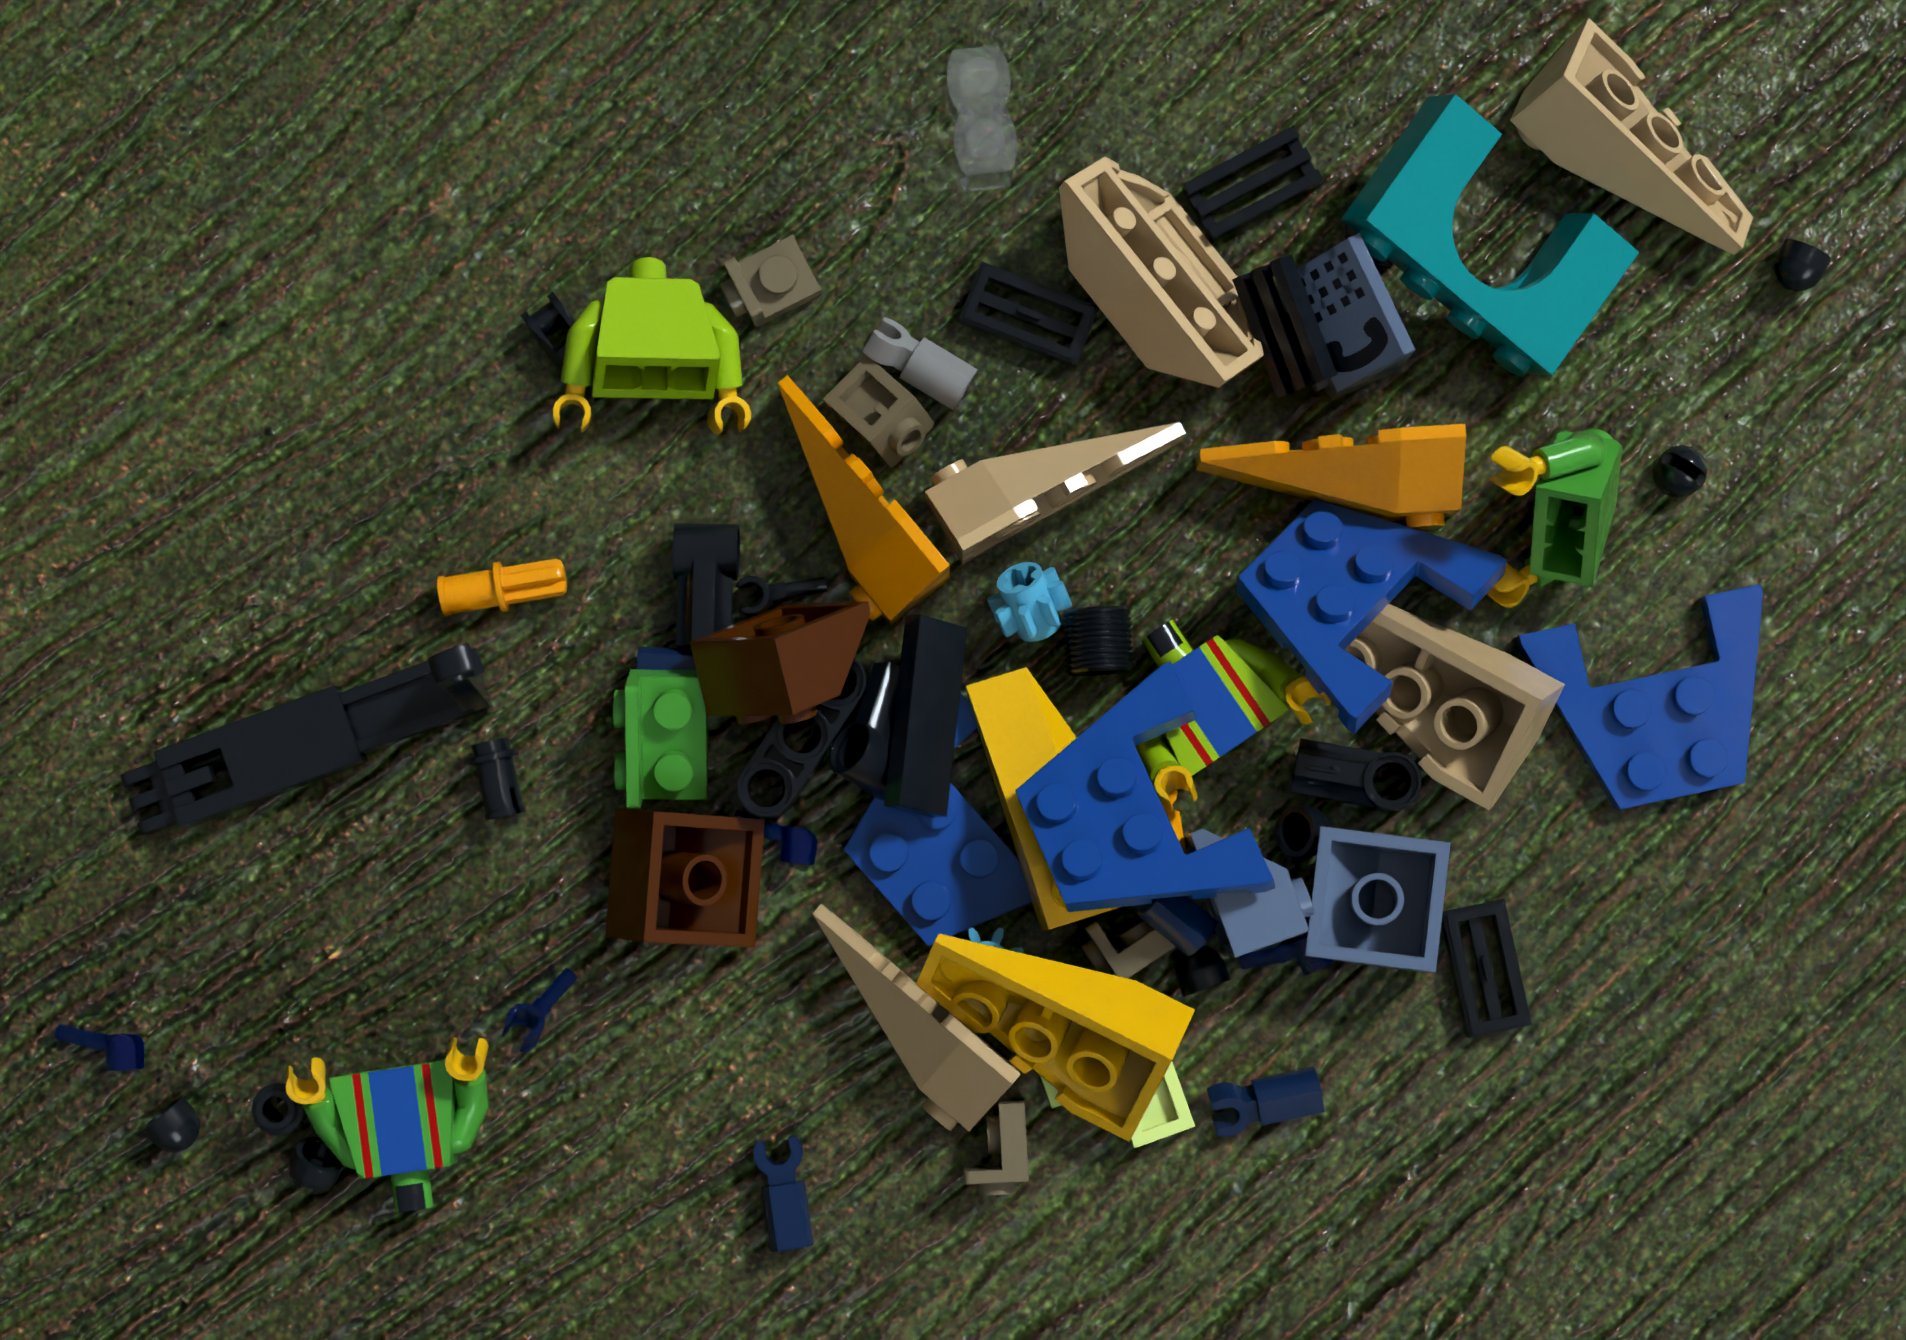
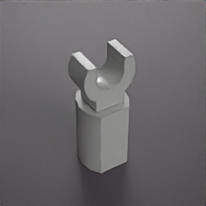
M886 317L883 318L878 329L873 331L862 351L875 362L885 366H893L900 370L902 373L899 378L952 410L955 409L978 370L925 337L919 342L911 337L902 325Z

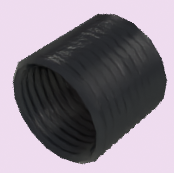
M1098 606L1064 611L1062 613L1064 617L1062 627L1065 628L1063 631L1065 636L1063 638L1066 640L1063 643L1066 645L1064 648L1066 653L1064 655L1067 657L1064 660L1067 663L1065 665L1067 668L1065 673L1070 676H1097L1131 672L1134 669V664L1132 663L1134 658L1131 657L1133 654L1131 649L1133 647L1130 645L1133 642L1130 639L1132 637L1130 634L1132 629L1129 628L1132 625L1129 622L1131 620L1129 617L1131 610L1124 606Z

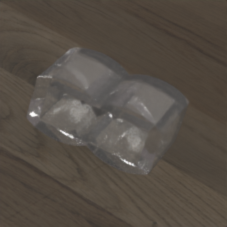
M998 45L953 50L948 61L947 104L955 124L953 162L957 178L966 192L1010 187L1014 177L1017 137L1013 121L1008 114L1010 73L1006 58Z

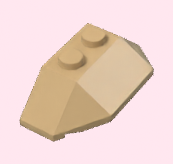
M1106 156L1061 184L1059 193L1069 271L1148 369L1219 388L1253 365L1264 355L1261 342L1254 339L1232 279L1237 278L1236 274L1172 194L1139 175L1120 170L1119 164Z

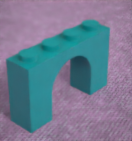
M1456 94L1429 96L1341 220L1357 234L1360 233L1371 257L1379 261H1386L1388 259L1404 272L1400 280L1408 289L1426 300L1435 298L1450 311L1447 315V320L1455 328L1474 339H1478L1481 336L1496 349L1492 355L1493 358L1506 370L1520 377H1524L1526 373L1553 375L1639 254V251L1596 214H1565L1534 259L1517 278L1497 288H1492L1480 282L1466 269L1456 251L1453 239V215L1461 192L1499 140L1502 133Z

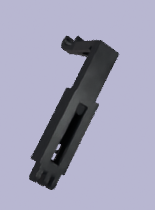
M468 643L437 653L428 658V661L343 691L341 687L334 685L153 751L156 758L155 762L120 775L124 788L136 787L149 781L152 788L150 791L128 799L132 812L158 805L160 814L147 817L137 823L141 836L176 824L184 828L194 827L368 763L367 753L492 708L493 705L482 677L485 671L477 649L470 647ZM224 758L233 785L194 798L191 789L217 782L212 766H205L189 773L185 772Z

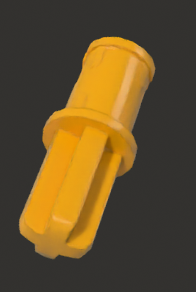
M559 559L503 567L502 563L498 561L493 562V569L447 577L444 575L438 576L437 590L444 617L452 616V614L498 606L501 612L509 611L510 604L563 596L567 591V577L564 565Z

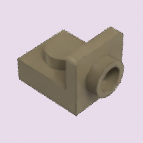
M793 234L737 262L735 256L723 262L729 279L719 283L721 290L735 317L737 318L747 313L754 328L822 295L821 288Z
M865 356L823 398V401L831 411L863 438L890 467H894L904 456L916 451L924 441L926 434L934 426V421L916 397L868 356Z
M1144 920L1120 935L1126 946L1116 952L1096 921L1083 928L1090 940L1081 946L1096 971L1107 974L1112 972L1113 975L1124 978L1131 977L1176 947Z
M1025 1100L999 1101L998 1116H987L988 1154H1001L1002 1165L964 1167L963 1170L964 1184H977L978 1195L1017 1193L1016 1182L1029 1181Z

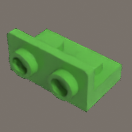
M630 669L625 690H615L614 728L625 729L626 751H616L615 789L626 790V807L631 810H640L643 799L707 800L709 792L708 715L697 671Z

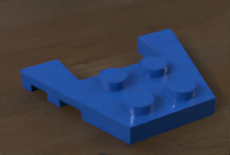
M1315 499L1238 576L1237 593L1281 648L1288 647L1305 667L1306 679L1319 694L1326 693L1339 710V720L1348 730L1355 734L1390 697L1392 681L1345 651V649L1414 577L1420 578L1471 611L1504 576L1507 560L1498 554Z
M1761 584L1706 595L1700 598L1714 662L1591 688L1588 683L1575 623L1515 637L1519 651L1524 659H1528L1532 667L1565 684L1555 706L1573 734L1575 744L1615 810L1745 783L1763 599Z
M1171 661L1161 665L1015 790L1068 912L1152 904V899L1191 895L1192 899L1217 897L1218 892L1250 889L1251 894L1267 892L1275 888L1274 879L1250 828L1195 852L1185 854L1137 752L1136 745L1196 720L1194 709Z
M961 693L954 749L978 729L970 703ZM951 782L947 817H928L884 806L885 801L874 797L844 848V851L928 946L934 943L938 934L953 936L1032 902L1019 859Z

